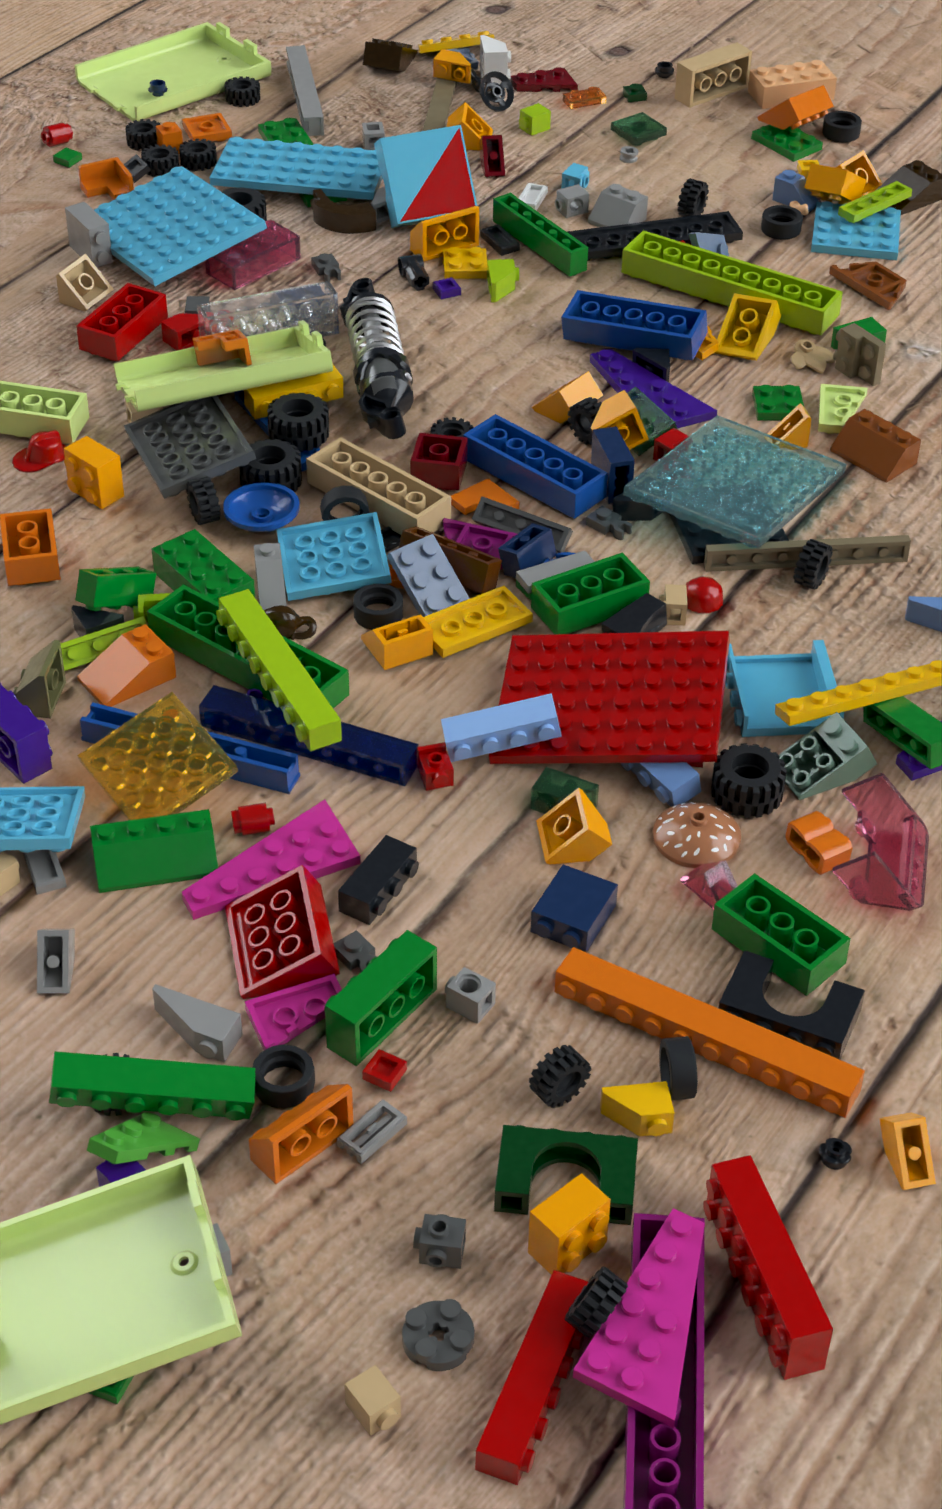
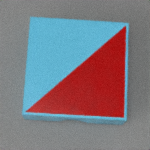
M461 125L380 138L374 143L380 174L385 184V199L391 228L418 224L424 220L477 206Z

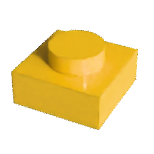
M798 160L797 170L799 174L807 179L811 163L820 165L818 160Z

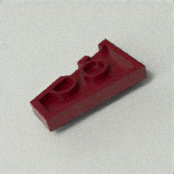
M561 67L547 71L537 70L533 73H518L511 76L510 79L516 92H540L542 88L553 90V92H560V88H569L571 92H578V84L566 69Z

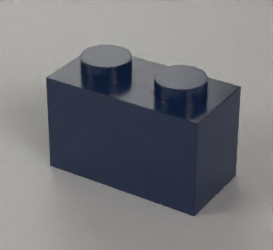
M534 523L498 548L504 575L516 578V571L542 564L547 558L550 561L557 554L552 530Z

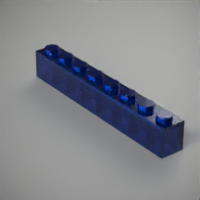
M213 685L199 704L200 726L402 786L407 785L417 769V747H419L417 743L341 722L342 741L310 752L306 744L298 740L293 725L287 724L282 709L280 707L277 708L272 701Z

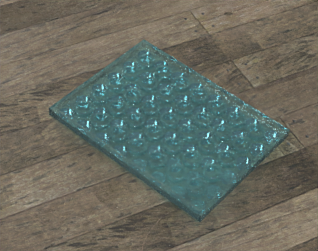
M717 415L626 484L623 495L632 498L635 502L650 505L658 511H665L675 515L680 520H687L699 525L703 529H710L720 533L725 538L735 539L748 547L759 549L845 473L847 464Z

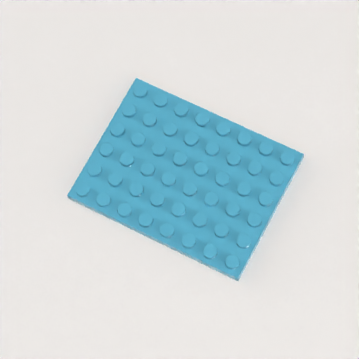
M183 166L174 167L170 172L156 176L152 181L139 185L133 191L121 194L115 200L103 203L94 210L109 224L112 255L154 286L267 229L265 220Z

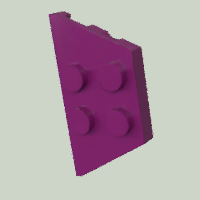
M447 518L443 519L445 538L499 559L498 548L517 535V533Z

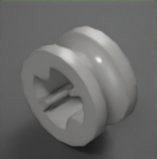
M631 146L621 148L620 160L622 162L634 163L638 160L637 148Z

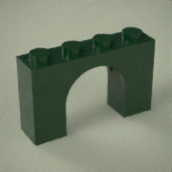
M503 1125L495 1184L494 1212L528 1215L531 1186L535 1176L549 1165L572 1163L588 1170L595 1177L599 1189L611 1199L609 1223L631 1225L638 1138L626 1137L624 1135L613 1136L593 1134L591 1132L562 1131L554 1128H532L523 1125Z

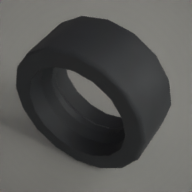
M833 111L825 115L822 133L827 139L834 142L855 141L860 136L862 120L852 112Z
M775 205L768 207L762 214L761 230L766 236L773 239L788 240L795 238L801 232L802 213L791 206Z
M343 485L331 489L321 500L320 510L323 521L338 519L332 516L330 511L336 505L344 502H352L359 505V511L353 516L370 513L366 495L360 489L353 486Z
M371 584L359 589L354 595V619L366 629L373 630L401 621L403 618V596L393 586ZM372 604H386L391 606L390 608L385 610H371L366 608L368 605Z
M688 1036L662 1039L659 1049L660 1075L662 1082L667 1081L671 1100L695 1098L698 1076L692 1041Z
M277 1045L264 1050L254 1060L252 1068H255V1095L261 1102L274 1108L285 1109L301 1104L313 1093L315 1070L312 1058L305 1050L292 1045ZM280 1067L294 1068L303 1074L299 1081L286 1086L273 1085L264 1079L268 1072Z

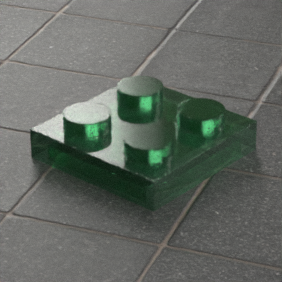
M643 112L611 122V130L635 146L667 135V127Z

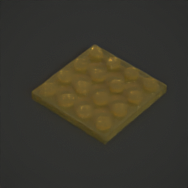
M170 692L77 755L83 766L128 820L178 814L239 772L237 765L173 692Z

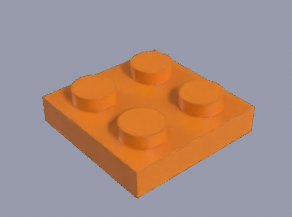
M221 113L182 119L183 128L193 141L195 139H199V141L206 139V141L222 142L232 138V130Z

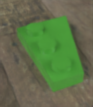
M144 1112L91 1137L86 1151L113 1164L147 1159L148 1154L151 1152L168 1156L174 1155L175 1149L181 1147L187 1152L197 1151L200 1138L162 1121L160 1116L154 1113Z

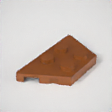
M876 261L850 263L847 269H839L837 265H831L829 270L830 275L887 310L893 307L906 288V279Z

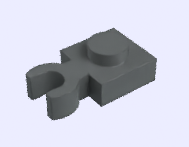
M332 253L311 257L312 267L319 276L324 275V280L327 283L330 282V277H336L337 280H341L339 263Z
M604 506L599 507L586 516V525L604 535L611 532L616 539L623 540L624 532L627 534L632 533V524L630 522L621 521V515Z
M357 930L334 943L336 957L350 971L359 967L361 973L371 959L378 957L375 956V947Z

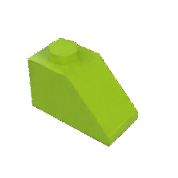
M514 259L487 260V283L491 302H497L514 291L515 282L519 281V267H515Z

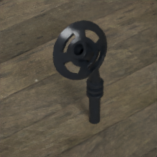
M471 67L472 86L477 92H480L485 105L494 111H504L509 108L514 99V89L508 77L501 72L492 71L481 78L478 77ZM491 78H497L502 82L500 84L491 83ZM505 88H506V90H507V99H506V101H504V99H505ZM489 101L498 102L499 107L491 105Z

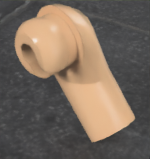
M798 201L790 202L789 206L799 210L802 215H808L807 204L800 205Z

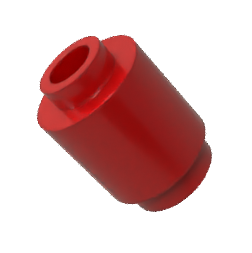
M57 123L43 127L41 138L47 146L52 147L68 143L69 140H72L73 131L69 124Z
M266 802L240 806L238 810L231 811L234 834L242 833V836L269 832L270 825H275L273 808H267Z

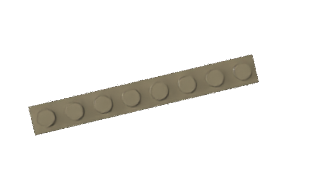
M909 535L817 540L831 545L833 548V555L830 558L832 560L829 566L907 562L911 544ZM808 540L706 545L704 568L706 572L797 567L796 562L799 561L800 552L802 553V548Z

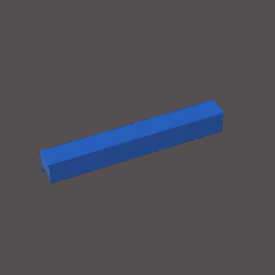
M94 702L90 705L91 711L88 716H82L80 719L82 741L290 794L301 776L298 754Z

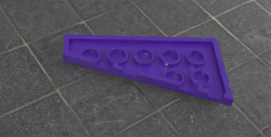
M604 349L590 354V363L617 393L623 390L626 391L636 406L641 421L654 435L673 428L678 429L717 418L718 410L612 349Z

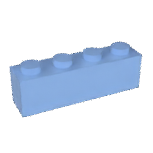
M552 693L441 719L445 744L451 762L562 737Z

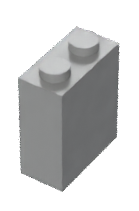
M85 202L65 207L70 247L79 256H83L86 253L96 267L113 263L110 249L109 224Z

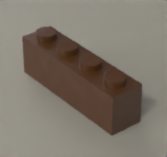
M417 526L402 530L399 548L433 534L462 586L469 588L470 592L478 595L496 589L502 563L501 559Z

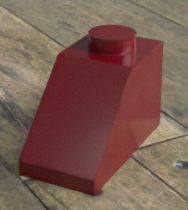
M502 135L481 136L479 148L484 176H505Z

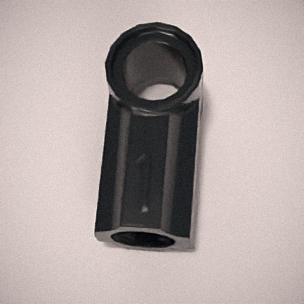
M422 255L398 257V268L401 277L406 276L411 287H414L417 291L424 290L429 285V276L424 269Z

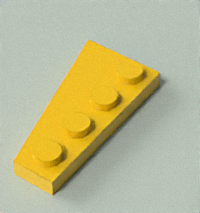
M489 31L477 32V35L470 36V33L453 39L451 36L441 37L440 41L433 42V39L422 40V44H418V52L421 54L441 51L442 49L447 50L480 45V35L494 39V34Z

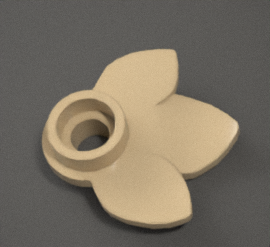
M806 339L796 342L795 352L791 357L792 364L796 369L804 368L807 365L820 374H823L827 363L835 362L833 354L828 349L816 346L812 341Z

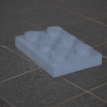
M433 534L396 549L387 555L389 562L419 615L421 614L425 617L470 599Z

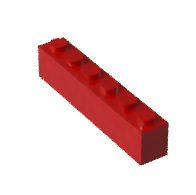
M553 1270L476 1448V1471L518 1485L523 1472H530L536 1455V1451L532 1450L536 1440L542 1442L547 1431L549 1419H546L548 1410L556 1409L561 1395V1388L558 1387L562 1378L568 1379L574 1362V1358L571 1357L574 1348L580 1350L585 1335L565 1321V1316L570 1306L575 1302L576 1297L582 1292L581 1290L588 1284V1281Z

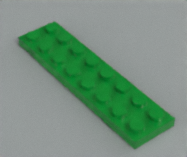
M285 118L282 121H267L264 124H258V132L264 141L280 140L285 143L301 142L313 145V142L296 118ZM298 193L307 208L311 207L313 195ZM327 196L335 203L347 201V198Z

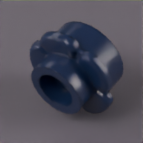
M159 79L150 81L148 91L153 96L160 97L167 92L168 88L165 81Z

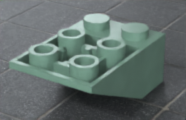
M838 712L831 715L779 754V759H782L785 763V783L799 800L853 782L877 765L869 747Z

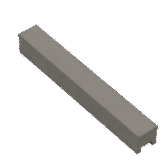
M305 45L286 47L289 60L287 61V68L302 128L308 136H324V117Z

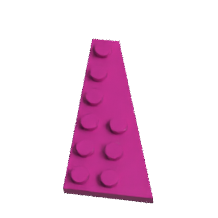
M324 799L183 890L182 900L191 917L195 920L224 910L225 905L301 865L317 879L361 864L360 854Z
M674 1208L627 1282L628 1287L625 1294L621 1297V1301L615 1306V1310L612 1314L610 1313L606 1322L596 1332L573 1369L574 1379L673 1429L705 1226L704 1222Z

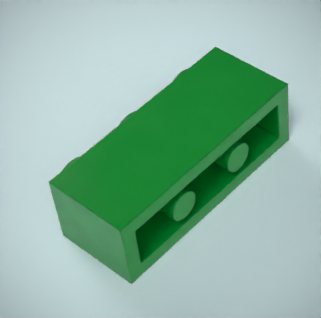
M139 566L79 569L75 601L85 604L86 609L101 611L102 607L121 609V606L133 608V606H138V595L154 594L157 573Z

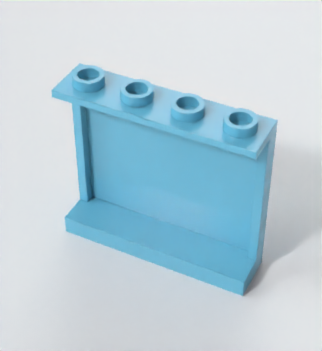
M813 640L811 653L734 656L732 645L729 644L725 683L726 688L731 689L730 706L735 707L734 723L735 726L740 727L742 737L804 735L830 717L826 716L789 726L775 714V704L785 702L790 698H801L811 695L813 692H823L837 687L824 640ZM845 712L839 713V715H840L843 719H844V713H845Z

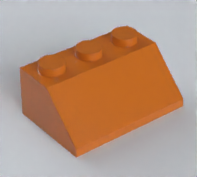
M348 1084L327 1085L317 1093L310 1094L305 1101L292 1110L285 1111L267 1127L257 1130L249 1138L250 1160L277 1184L336 1143L337 1138L353 1125L352 1087Z

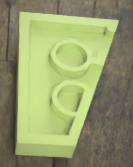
M821 384L818 432L828 434L840 433L849 417L856 413L867 396L868 388Z

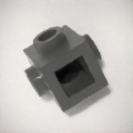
M425 1214L422 1228L416 1227L413 1241V1248L419 1249V1263L435 1268L450 1267L461 1269L466 1242V1219L449 1217L444 1214Z

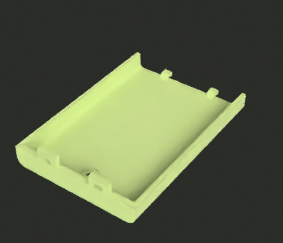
M206 22L76 64L75 74L78 83L87 89L88 92L93 93L130 120L140 121V119H146L225 92V82H228L229 79L233 80L234 77L238 79L239 76H243V78L247 76L250 79L255 78V80L271 76V61L258 54L257 45L252 41L245 39L242 44L230 36V28L218 22L215 27ZM156 79L165 81L168 88L167 92L160 97L153 96L148 91L150 81Z
M304 320L298 321L299 326L246 336L252 365L249 366L240 358L199 366L194 347L113 363L117 379L116 389L122 390L125 394L126 403L131 402L137 412L332 372L333 364L331 351L323 345L322 334L314 331L311 332V336L309 325Z
M191 1155L0 1222V1425L242 1336L202 1184ZM182 1260H189L187 1265L180 1266Z

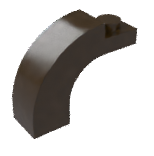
M321 189L313 190V199H311L313 221L322 228L345 234L376 231V211L369 202L353 205L338 204L331 201Z

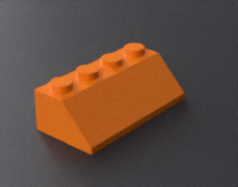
M823 85L791 97L759 115L757 118L761 122L782 130L789 127L794 130L799 126L823 118L834 105Z

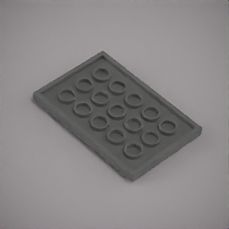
M217 396L173 404L124 425L129 439L164 499L176 496L181 491L186 490L187 481L205 476L210 477V479L219 477L229 470L245 466L250 461L256 459L253 449Z

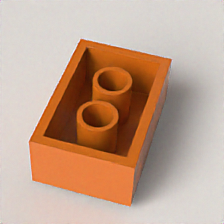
M51 508L0 514L3 555L8 586L61 580Z

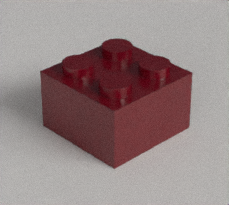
M419 433L410 460V475L435 488L460 490L467 465L468 438Z

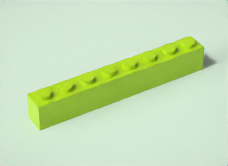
M247 589L218 598L219 610L216 611L219 624L226 627L230 640L237 643L241 656L248 659L252 672L258 674L264 690H269L275 706L282 709L287 724L293 725L298 740L304 742L310 752L342 741L340 717L250 590Z

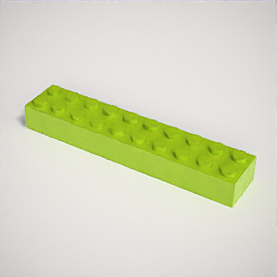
M643 230L623 249L621 273L728 307L734 293L777 300L781 313L780 323L786 324L791 328L808 331L813 335H822L840 315L843 291Z

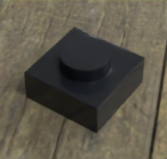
M137 154L124 164L132 174L134 183L150 171L149 166Z

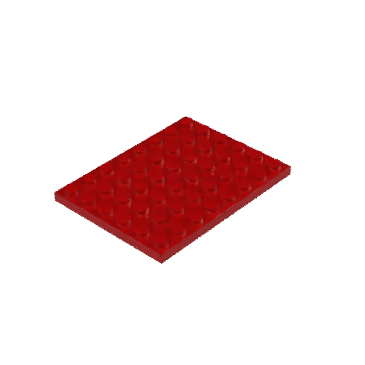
M729 631L512 635L499 705L552 693L562 737L489 753L490 764L717 762L730 642Z

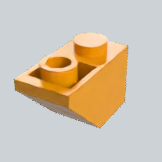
M442 49L433 59V77L470 84L471 64L460 52Z

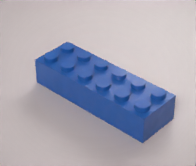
M577 290L561 317L563 339L631 351L635 348L669 349L670 357L693 361L708 333L707 310Z
M496 414L463 434V437L468 438V462L573 519L607 496L608 472Z

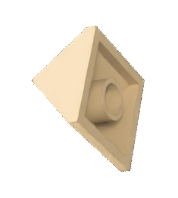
M86 253L56 275L59 302L84 312L114 290Z

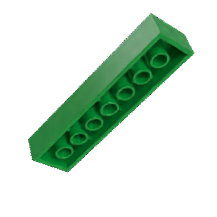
M183 584L147 610L148 627L167 646L249 690L259 689L262 691L264 698L273 702L269 690H264L258 674L252 672L248 659L241 656L237 643L230 640L226 627L219 624L216 611L219 610V603ZM282 636L332 708H335L349 696V670Z

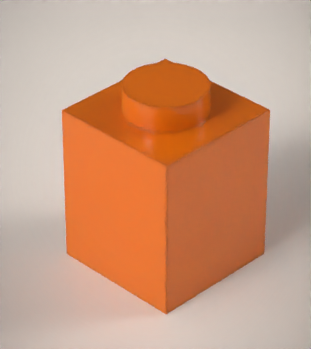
M164 122L162 125H157V145L162 146L164 144L166 147L170 145L172 148L175 147L176 151L178 150V154H180L179 147L183 144L182 130L175 122Z

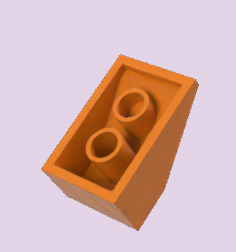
M144 624L117 638L77 676V679L100 704L112 707L176 678L174 652Z

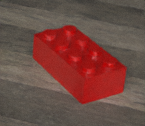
M127 283L76 326L79 350L118 362L161 324V321L168 318L166 294Z

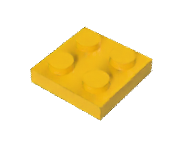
M451 247L443 249L444 279H487L486 248L472 247L460 249Z

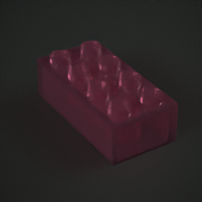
M273 220L265 221L267 229L205 260L206 274L233 290L241 288L301 259L300 236Z

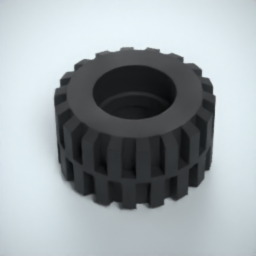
M242 187L223 190L222 193L265 220L267 226L266 198L257 190Z
M290 393L289 395H282L280 398L274 399L269 404L267 414L270 440L287 441L290 445L296 446L297 450L303 452L320 447L329 438V409L327 403L322 401L320 397H314L312 394Z
M278 439L259 440L249 444L255 453L256 459L250 461L245 466L239 467L240 484L242 486L254 483H275L283 485L294 492L298 490V487L302 484L301 454L296 446Z
M743 743L740 746H729V750H722L720 755H717V762L714 763L711 795L714 797V802L717 805H722V810L730 811L732 815L737 817L742 815L744 818H750V816L758 818L762 817L763 814L769 815L772 813L773 809H777L780 806V802H782L786 779L785 763L782 759H779L780 756L776 752H770L771 749L759 747L757 744L747 745V743Z

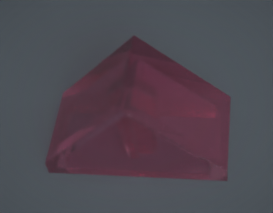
M726 860L702 864L683 875L680 880L713 910L716 902L738 886Z

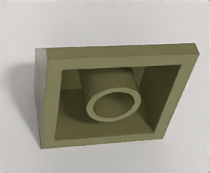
M60 640L52 641L30 659L27 668L22 670L19 686L13 690L17 700L23 706L27 705L35 717H52L66 684Z

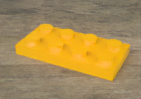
M503 585L427 615L424 619L433 629V648L442 658H445L533 622V613Z

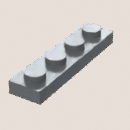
M483 496L472 517V520L478 524L517 534L532 523L550 528L556 552L558 553L565 551L573 533L569 527Z

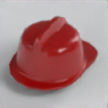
M57 430L38 432L31 436L27 448L16 453L12 464L15 469L22 472L42 470L50 465L64 461V448L66 446L62 444Z

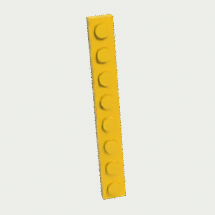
M935 660L930 664L918 667L912 666L907 670L896 673H886L873 679H863L858 683L850 685H840L835 689L823 692H813L811 695L801 698H790L785 702L775 704V714L787 725L792 726L830 716L836 712L841 713L942 686V660Z

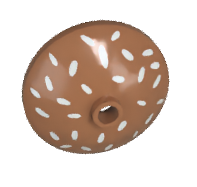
M686 802L672 806L658 816L653 827V841L658 851L668 860L688 868L705 869L722 865L735 856L740 847L741 831L735 819L719 807L703 802Z

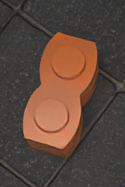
M814 811L788 823L785 835L787 842L798 854L804 857L808 865L816 873L822 875L849 863L852 853L851 841L847 836L834 829L832 821L821 812Z

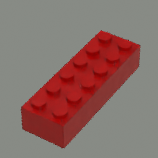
M751 1155L712 1164L710 1179L706 1181L708 1194L707 1200L703 1202L704 1212L707 1220L713 1221L716 1227V1239L719 1247L725 1249L729 1256L728 1263L732 1276L734 1278L738 1277L742 1285L741 1293L744 1303L747 1307L751 1306L755 1314L754 1320L757 1332L760 1337H765L769 1345L768 1354L772 1365L775 1368H779L784 1380L825 1370L833 1327Z

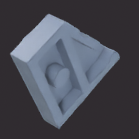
M700 232L689 233L691 245L729 256L724 235Z

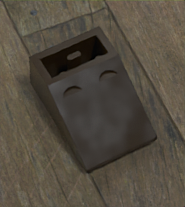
M372 38V42H365L363 65L404 72L417 55L418 50L412 49L413 45Z

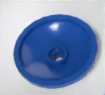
M254 483L242 486L231 492L223 504L226 519L234 526L250 532H269L280 529L289 524L298 515L300 509L299 498L296 493L283 485L275 483Z

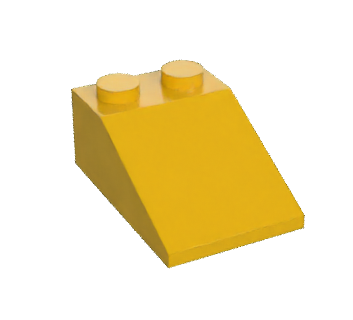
M734 293L717 338L718 350L714 353L757 361L774 336L781 318L778 301Z

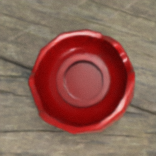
M700 576L686 583L687 608L690 611L711 613L719 610L723 605L722 587L713 578Z

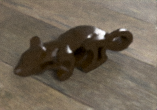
M279 605L264 610L279 633L288 639H307L316 633L317 624L312 617H300L288 606ZM302 625L309 626V629L305 632H295Z

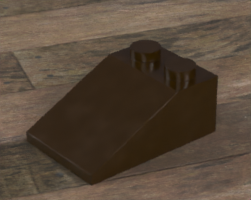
M915 160L903 165L876 189L878 190L895 181L912 189L911 197L890 206L896 210H901V215L942 200V174L938 170L924 164L923 161Z

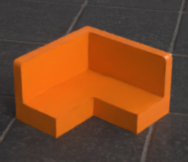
M118 157L78 166L80 187L88 198L108 193L112 200H115L117 196L134 190L132 174Z
M238 329L193 338L197 364L199 366L240 358L247 366L252 365L248 339Z

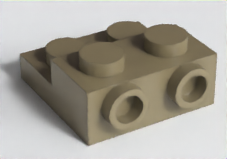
M855 323L841 328L836 334V340L839 342L838 349L833 355V359L836 361L835 368L850 379L859 376L872 386L880 384L886 343Z

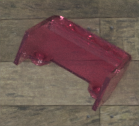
M883 772L843 788L842 794L858 812L855 827L857 833L869 843L868 854L833 867L832 872L849 890L851 897L861 904L907 911L922 907L925 898L929 834L925 823Z

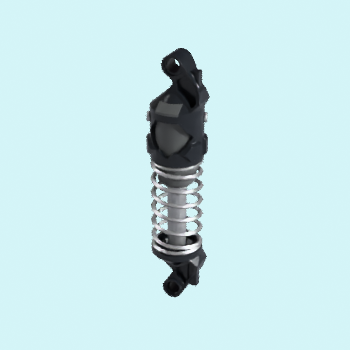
M360 278L352 284L347 297L343 298L344 303L339 307L344 325L348 329L355 363L353 376L357 392L361 397L358 403L363 420L368 423L370 429L376 428L383 436L389 439H398L406 433L403 416L410 410L414 401L413 377L409 361L404 355L394 307L384 295L375 293L371 279Z

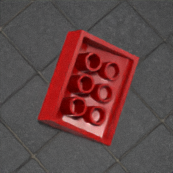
M303 865L225 905L241 998L260 997L335 974V976L340 974L321 884Z

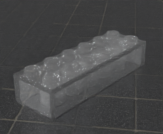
M330 281L197 305L200 337L236 329L245 336H251L299 326L298 321L303 320L308 323L311 336V332L318 331L322 334V337L339 334L338 293Z

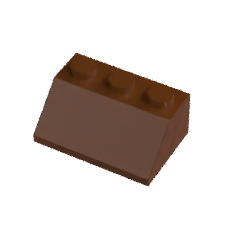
M863 409L849 417L831 445L830 451L887 483L917 464L921 439L897 427L890 421L875 415L873 412Z

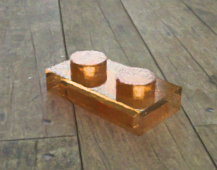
M589 87L585 90H572L569 93H563V102L570 109L606 103V95L599 87Z

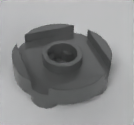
M447 1299L445 1301L426 1302L410 1309L406 1313L405 1323L402 1328L403 1348L408 1358L415 1364L417 1360L421 1364L427 1365L428 1370H450L458 1367L466 1360V1355L474 1345L475 1330L473 1321L456 1300ZM436 1330L445 1332L444 1340L438 1341L435 1336L429 1337V1335Z

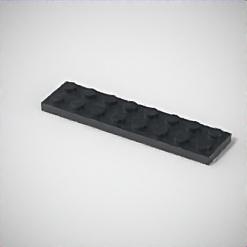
M729 211L567 231V233L588 247V261L597 258L608 259L613 256L622 255L623 249L643 230L676 241L684 240L689 245H691L689 233L693 232L724 235L726 243L743 239V231Z

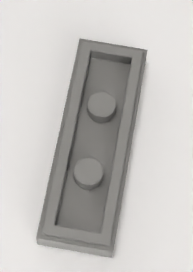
M581 551L516 571V579L527 593H531L533 582L595 561L586 551Z

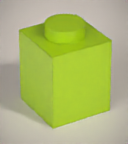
M538 103L520 110L519 128L533 136L550 129L551 111Z

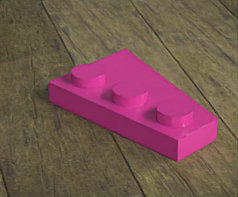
M335 974L245 1001V1010L263 1050L272 1046L286 1044L325 1018L326 1002L331 996L337 995L342 990Z

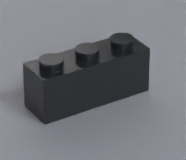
M385 835L338 890L339 912L368 925L377 916H381L389 901L393 897H397L405 882L409 878H413L417 873L419 867L417 848Z

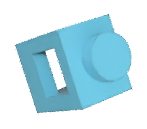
M576 163L570 165L562 173L561 189L577 184L583 189L586 188L589 184L590 175L588 167Z

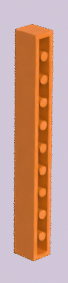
M575 947L571 949L556 970L554 992L564 998L576 1001L594 1011L604 1013L622 1023L634 1026L661 1039L688 1036L692 1041L694 1052L705 1057L707 1060L722 1064L737 1073L759 1080L767 1086L775 1087L793 1095L797 1099L819 1106L830 1113L846 1118L861 1092L865 1070Z

